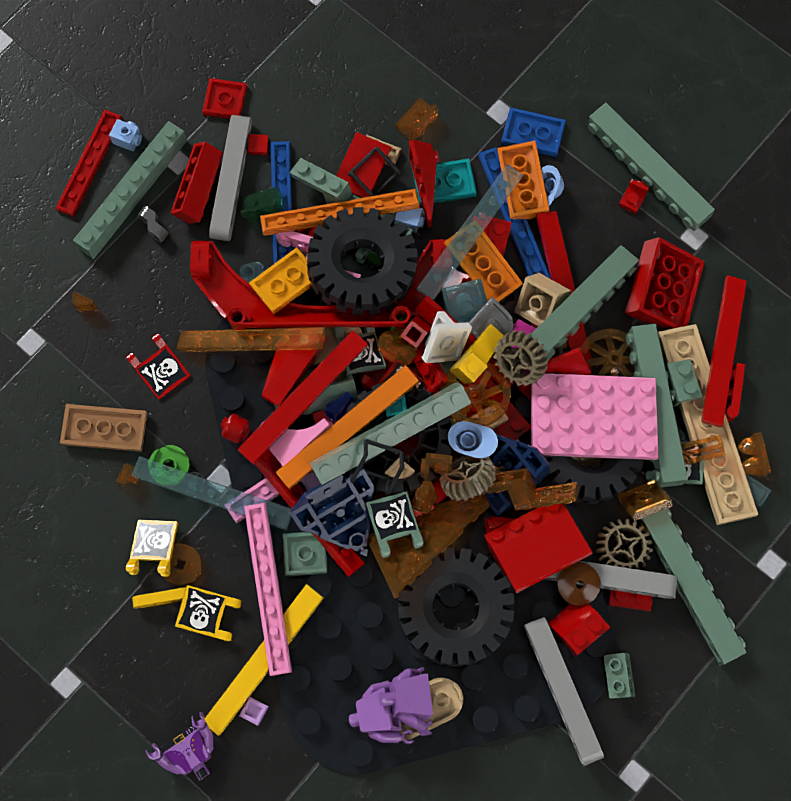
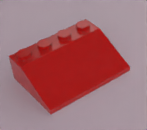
M660 237L645 241L625 314L641 322L656 324V326L668 330L688 326L705 261Z
M559 498L484 535L490 553L516 593L592 555L587 542Z

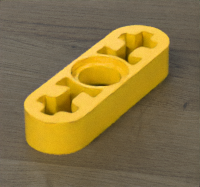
M186 587L132 597L133 608H145L180 602L183 600Z

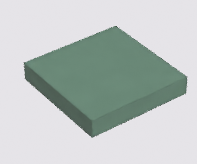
M312 533L283 534L285 576L327 573L326 549Z

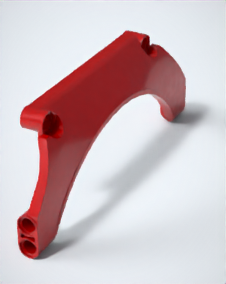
M447 239L430 240L417 260L414 282L410 291L407 290L406 297L400 303L396 300L395 306L388 311L381 307L379 314L370 316L368 310H363V315L358 316L352 315L353 309L347 308L346 313L336 310V305L309 306L295 303L287 304L273 315L250 284L227 264L215 244L211 241H192L190 272L193 281L225 320L229 321L230 326L237 331L245 328L395 327L403 330L406 329L411 319H414L417 315L420 316L415 309L428 295L434 300L441 292L440 288L451 272V253L443 244ZM404 315L407 318L404 321H399L396 317ZM236 316L243 317L239 322L233 321Z

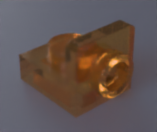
M424 480L422 485L416 490L415 496L411 501L412 510L429 513L437 499L431 481Z

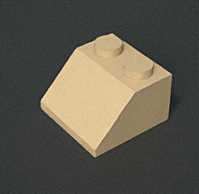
M541 273L527 276L515 313L539 326L569 297L571 290Z

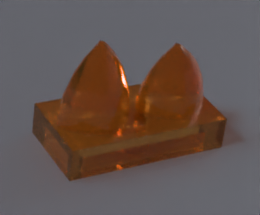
M762 432L753 433L751 437L744 439L737 447L738 450L745 454L754 455V457L744 461L742 466L746 474L758 475L759 477L767 476L771 469Z

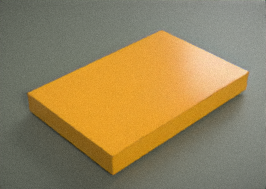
M296 247L250 281L249 284L274 315L312 287L313 281H309L307 274V259Z

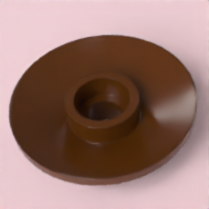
M576 562L560 572L557 585L560 595L568 603L585 605L597 597L601 583L599 575L593 567L586 563ZM577 581H583L584 585L582 588L576 587Z

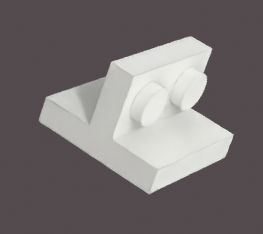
M444 311L437 312L425 343L426 348L422 356L424 362L457 361L462 354L472 326L468 322L454 323Z

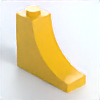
M489 324L449 371L464 384L475 382L488 367L487 363L495 352V346H497L498 341L504 335L492 324Z

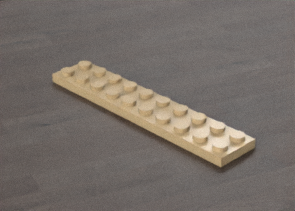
M696 324L658 332L665 363L690 359L702 394L700 399L680 403L679 407L690 442L706 444L703 483L716 524L721 525L756 517L758 512L726 414L724 415L723 426L720 428L701 422L710 365Z

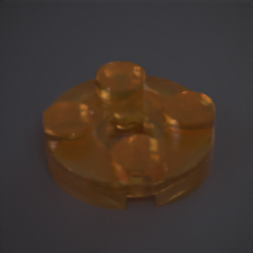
M399 329L384 331L377 340V343L379 342V351L390 361L395 362L397 359L402 361V365L412 363L419 347L415 348L400 336L403 332Z
M179 543L174 544L170 562V575L163 578L175 586H185L195 581L202 571V561L199 553L191 546ZM179 559L182 562L186 561L183 570L175 568Z

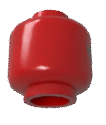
M236 414L230 415L229 418L224 417L219 427L223 429L222 437L235 444H239L241 441L245 442L251 430L249 421Z

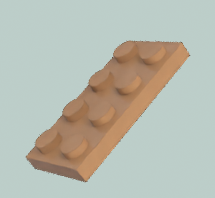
M66 404L60 444L142 452L148 413L142 410Z

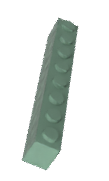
M607 103L603 104L589 116L587 122L589 131L592 134H596L601 139L603 145L607 148L609 147L617 159L623 161L633 174H637L641 181L655 192L656 197L660 201H664L669 206V210L682 219L683 224L687 228L696 231L712 216L715 209Z
M170 121L165 124L73 239L79 250L92 259L97 256L185 145L187 138L182 129Z
M622 245L532 332V338H538L537 342L544 344L542 350L548 351L545 356L546 358L550 359L556 352L554 349L557 346L561 348L568 340L566 337L569 334L573 336L580 328L578 325L581 322L585 324L592 316L590 313L592 311L597 312L603 305L602 301L604 299L608 301L615 292L613 290L615 288L619 289L625 283V278H630L636 272L637 268L635 266L639 259Z
M656 324L632 326L628 334H626V342L631 348L630 362L635 368L634 377L655 378L658 459L650 460L654 463L655 468L653 470V478L658 483V488L683 485L688 480Z
M456 382L309 462L320 484L323 485L359 465L364 455V440L368 439L392 447L471 404V401L462 384ZM368 444L366 461L382 453L385 449Z
M661 502L641 512L637 519L641 526H644L645 533L648 532L650 534L648 539L652 540V546L668 574L677 576L676 589L720 666L747 653L744 649L746 648L745 642L735 633V625L731 618L726 617L723 611V603L714 596L712 592L714 588L709 580H705L702 574V566L692 557V549L687 542L684 543L681 537V529L677 524L674 525L670 518L672 514L669 508L663 506Z

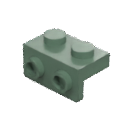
M690 359L666 364L665 371L673 407H677L683 402L698 400L702 397Z

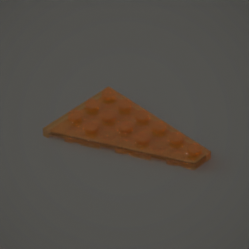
M483 492L481 496L477 495L474 499L468 498L466 501L463 499L460 501L452 499L415 517L423 539V546L421 548L415 549L411 535L387 541L390 548V556L382 558L375 533L369 535L367 542L394 599L399 597V592L407 584L411 585L416 577L421 575L432 564V560L440 552L443 553L448 545L452 544L463 533V529L471 521L474 522L489 507V502Z

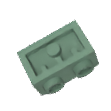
M628 653L605 655L604 662L609 698L635 697L630 655Z

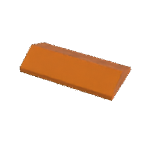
M536 141L497 148L510 219H533L538 213L549 212Z
M476 220L443 243L464 272L470 276L471 281L487 302L492 297L500 302L523 285L522 281Z

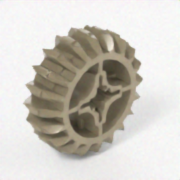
M517 330L505 334L498 341L497 346H495L494 351L496 353L493 358L497 361L494 365L500 367L498 372H503V379L509 378L510 384L515 381L517 386L522 384L527 386L536 383L544 376V372L548 368L546 364L549 359L545 357L548 351L542 350L544 344H539L537 342L538 338L533 339L532 333L526 335L524 330L519 333Z
M462 455L458 459L455 458V461L449 462V466L444 467V471L440 473L441 478L439 479L444 493L451 500L456 499L460 501L463 499L466 501L468 498L474 499L477 495L481 496L483 491H488V487L493 486V482L496 480V469L489 457L474 458Z
M617 519L616 525L612 521L609 522L610 529L604 526L602 528L604 533L598 534L601 540L597 541L596 545L602 548L597 549L596 553H603L599 561L606 559L607 563L605 565L623 568H633L636 570H640L639 566L644 568L646 566L645 561L651 559L646 553L653 552L652 548L647 547L652 544V540L645 539L650 534L648 532L642 534L641 531L644 530V526L637 529V521H634L632 525H629V519L624 521V525L621 519ZM619 531L629 532L635 537L631 539L626 538ZM611 534H613L616 547L609 551L608 540ZM622 542H623V545H624L625 543H626L627 545L630 544V545L628 546V548L626 549V551H625V549H624V550H621V549L618 550V549L620 548V546L622 545ZM639 543L640 554L637 560H635L633 557L635 555L633 553V546ZM616 555H621L625 558V560H628L629 563L619 562L613 557Z

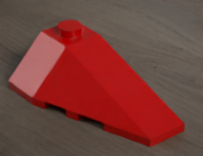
M410 140L409 159L427 225L432 227L436 162H439L437 150L433 151L432 144Z
M309 328L289 330L277 345L261 397L279 407L323 353L326 338Z

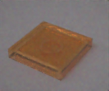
M655 481L617 495L618 501L634 521L673 506L670 497L662 488H658V483Z

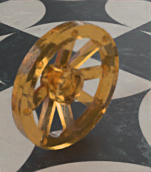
M603 329L594 332L583 342L580 348L585 354H587V350L590 348L603 356L601 358L588 359L590 366L601 364L603 366L596 376H604L608 371L611 372V376H618L619 369L625 377H634L623 364H631L630 357L622 355L628 347L630 348L626 342L627 333L616 329ZM605 338L608 351L594 342ZM612 338L624 342L618 350H615Z
M487 363L488 367L484 370L485 374L479 385L473 382L468 383V388L463 386L471 404L465 406L459 413L456 411L449 415V417L455 422L467 421L482 426H488L498 421L507 411L511 398L510 384L507 378L503 379L504 373L498 372L499 369L496 366ZM449 371L446 374L448 382L445 386H441L440 391L456 382L459 383L455 380L456 376ZM491 375L500 383V385L484 390ZM503 391L501 403L487 399V397ZM482 405L494 408L496 411L485 416ZM473 407L476 409L479 418L466 417V415Z

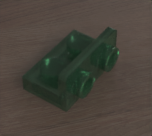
M278 187L241 197L243 210H240V212L247 221H256L262 215L284 211L281 191Z

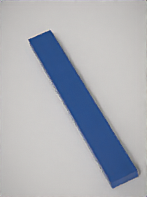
M290 141L271 142L272 214L292 210ZM273 234V264H275L290 253L293 247L282 246L278 243L276 235Z
M497 148L478 153L479 160L505 221L512 222L510 235L527 276L541 273L551 279L527 220L510 219Z

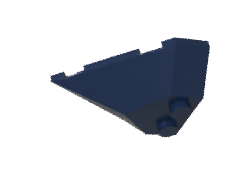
M496 434L498 446L495 452L489 456L496 469V480L493 482V486L488 487V491L484 495L485 501L499 517L530 494L549 474L550 464L538 448Z
M361 468L355 482L351 483L349 470L323 485L318 484L305 492L290 510V514L300 530L315 534L321 539L346 549L351 548L367 557V541L371 519L366 503L372 500L374 485L364 468Z

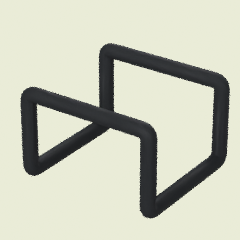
M375 147L348 173V176H352L371 197L378 195L392 180L401 174V171L379 147ZM377 151L396 172L377 191L372 193L354 172Z
M366 439L364 440V455L358 467L356 466L350 470V482H355L367 459L368 444L399 454L400 467L391 484L389 477L364 469L368 475L386 480V494L389 495L404 469V453L401 450Z

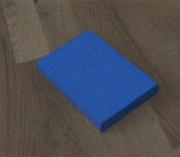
M510 107L501 144L511 146L536 141L538 153L557 157L566 120Z

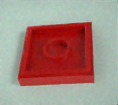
M209 78L202 110L203 115L230 119L231 115L241 116L247 83Z

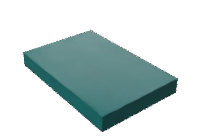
M469 158L436 164L434 203L476 196L477 193ZM414 178L415 187H416V192H417V197H418V201H419V206H422V203H421V200H420V196H419V192H418L417 185H416V181H415V178Z

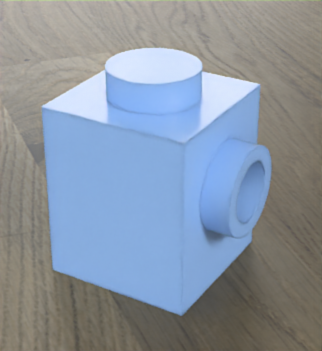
M117 119L109 134L113 144L133 152L142 140L138 126L130 121L124 122Z

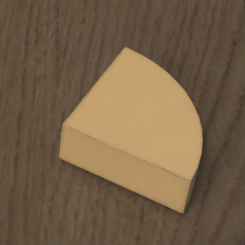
M399 457L385 471V474L389 477H395L400 467ZM405 461L404 469L398 479L407 478L415 473V470Z

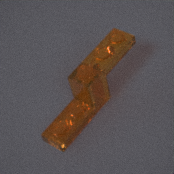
M525 468L496 473V480L493 482V486L488 487V491H483L481 495L508 490L515 511L529 510L535 507H549L554 504L574 502L577 500L579 487L577 482L536 488L530 471Z

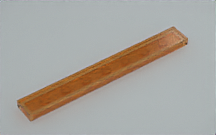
M324 328L243 329L240 331H181L176 348L179 351L322 349L326 330Z

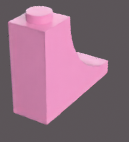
M322 419L316 425L306 429H287L269 450L281 465L284 466L334 424L326 419Z

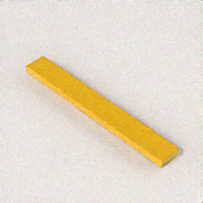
M307 584L283 614L288 645L324 599L323 596ZM265 641L261 643L205 718L209 728L218 736L223 733L269 672Z

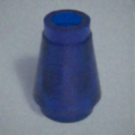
M346 392L344 395L328 403L324 409L326 416L333 422L340 420L347 412L346 410L351 402H354L353 396Z

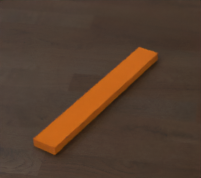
M416 189L262 215L260 218L263 235L317 227L318 225L323 226V220L330 215L336 219L338 211L347 209L349 215L353 214V207H363L364 214H369L370 208L380 210L379 216L386 213L391 214L419 209Z
M405 365L281 467L276 474L291 489L313 471L309 462L348 442L386 411L387 408L415 387L419 380Z

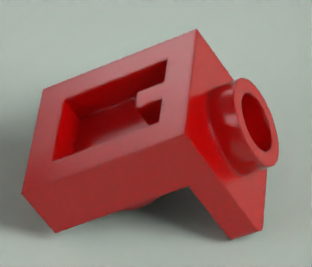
M631 180L618 206L636 214L649 187L641 181Z

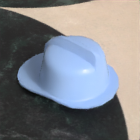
M547 165L541 171L548 206H550L552 201L562 194L564 181L557 168Z
M457 422L448 432L449 445L453 450L474 458L489 457L498 446L497 436L492 429L472 422Z

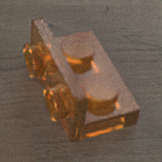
M419 98L395 124V128L411 140H414L417 136L420 137L425 132V127L436 120L438 106L435 104L430 106Z
M427 453L426 459L422 458L420 470L421 475H424L425 481H429L430 469H434L435 473L447 474V471H452L453 456Z

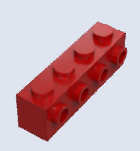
M206 141L194 144L170 214L188 224L200 222L204 215L205 205L210 198L211 187L216 180L217 170L222 162V151Z

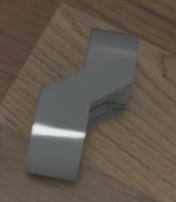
M144 206L137 216L148 225V234L156 241L162 243L169 233L158 224V215L150 208Z

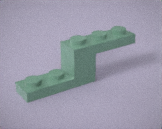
M302 158L299 159L290 171L291 177L322 192L327 204L359 199V197L352 194L347 181Z

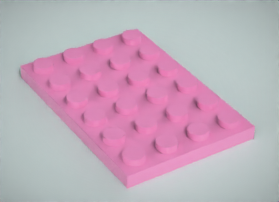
M544 373L542 378L536 383L531 384L532 446L538 448L542 455L657 460L658 436L655 378Z

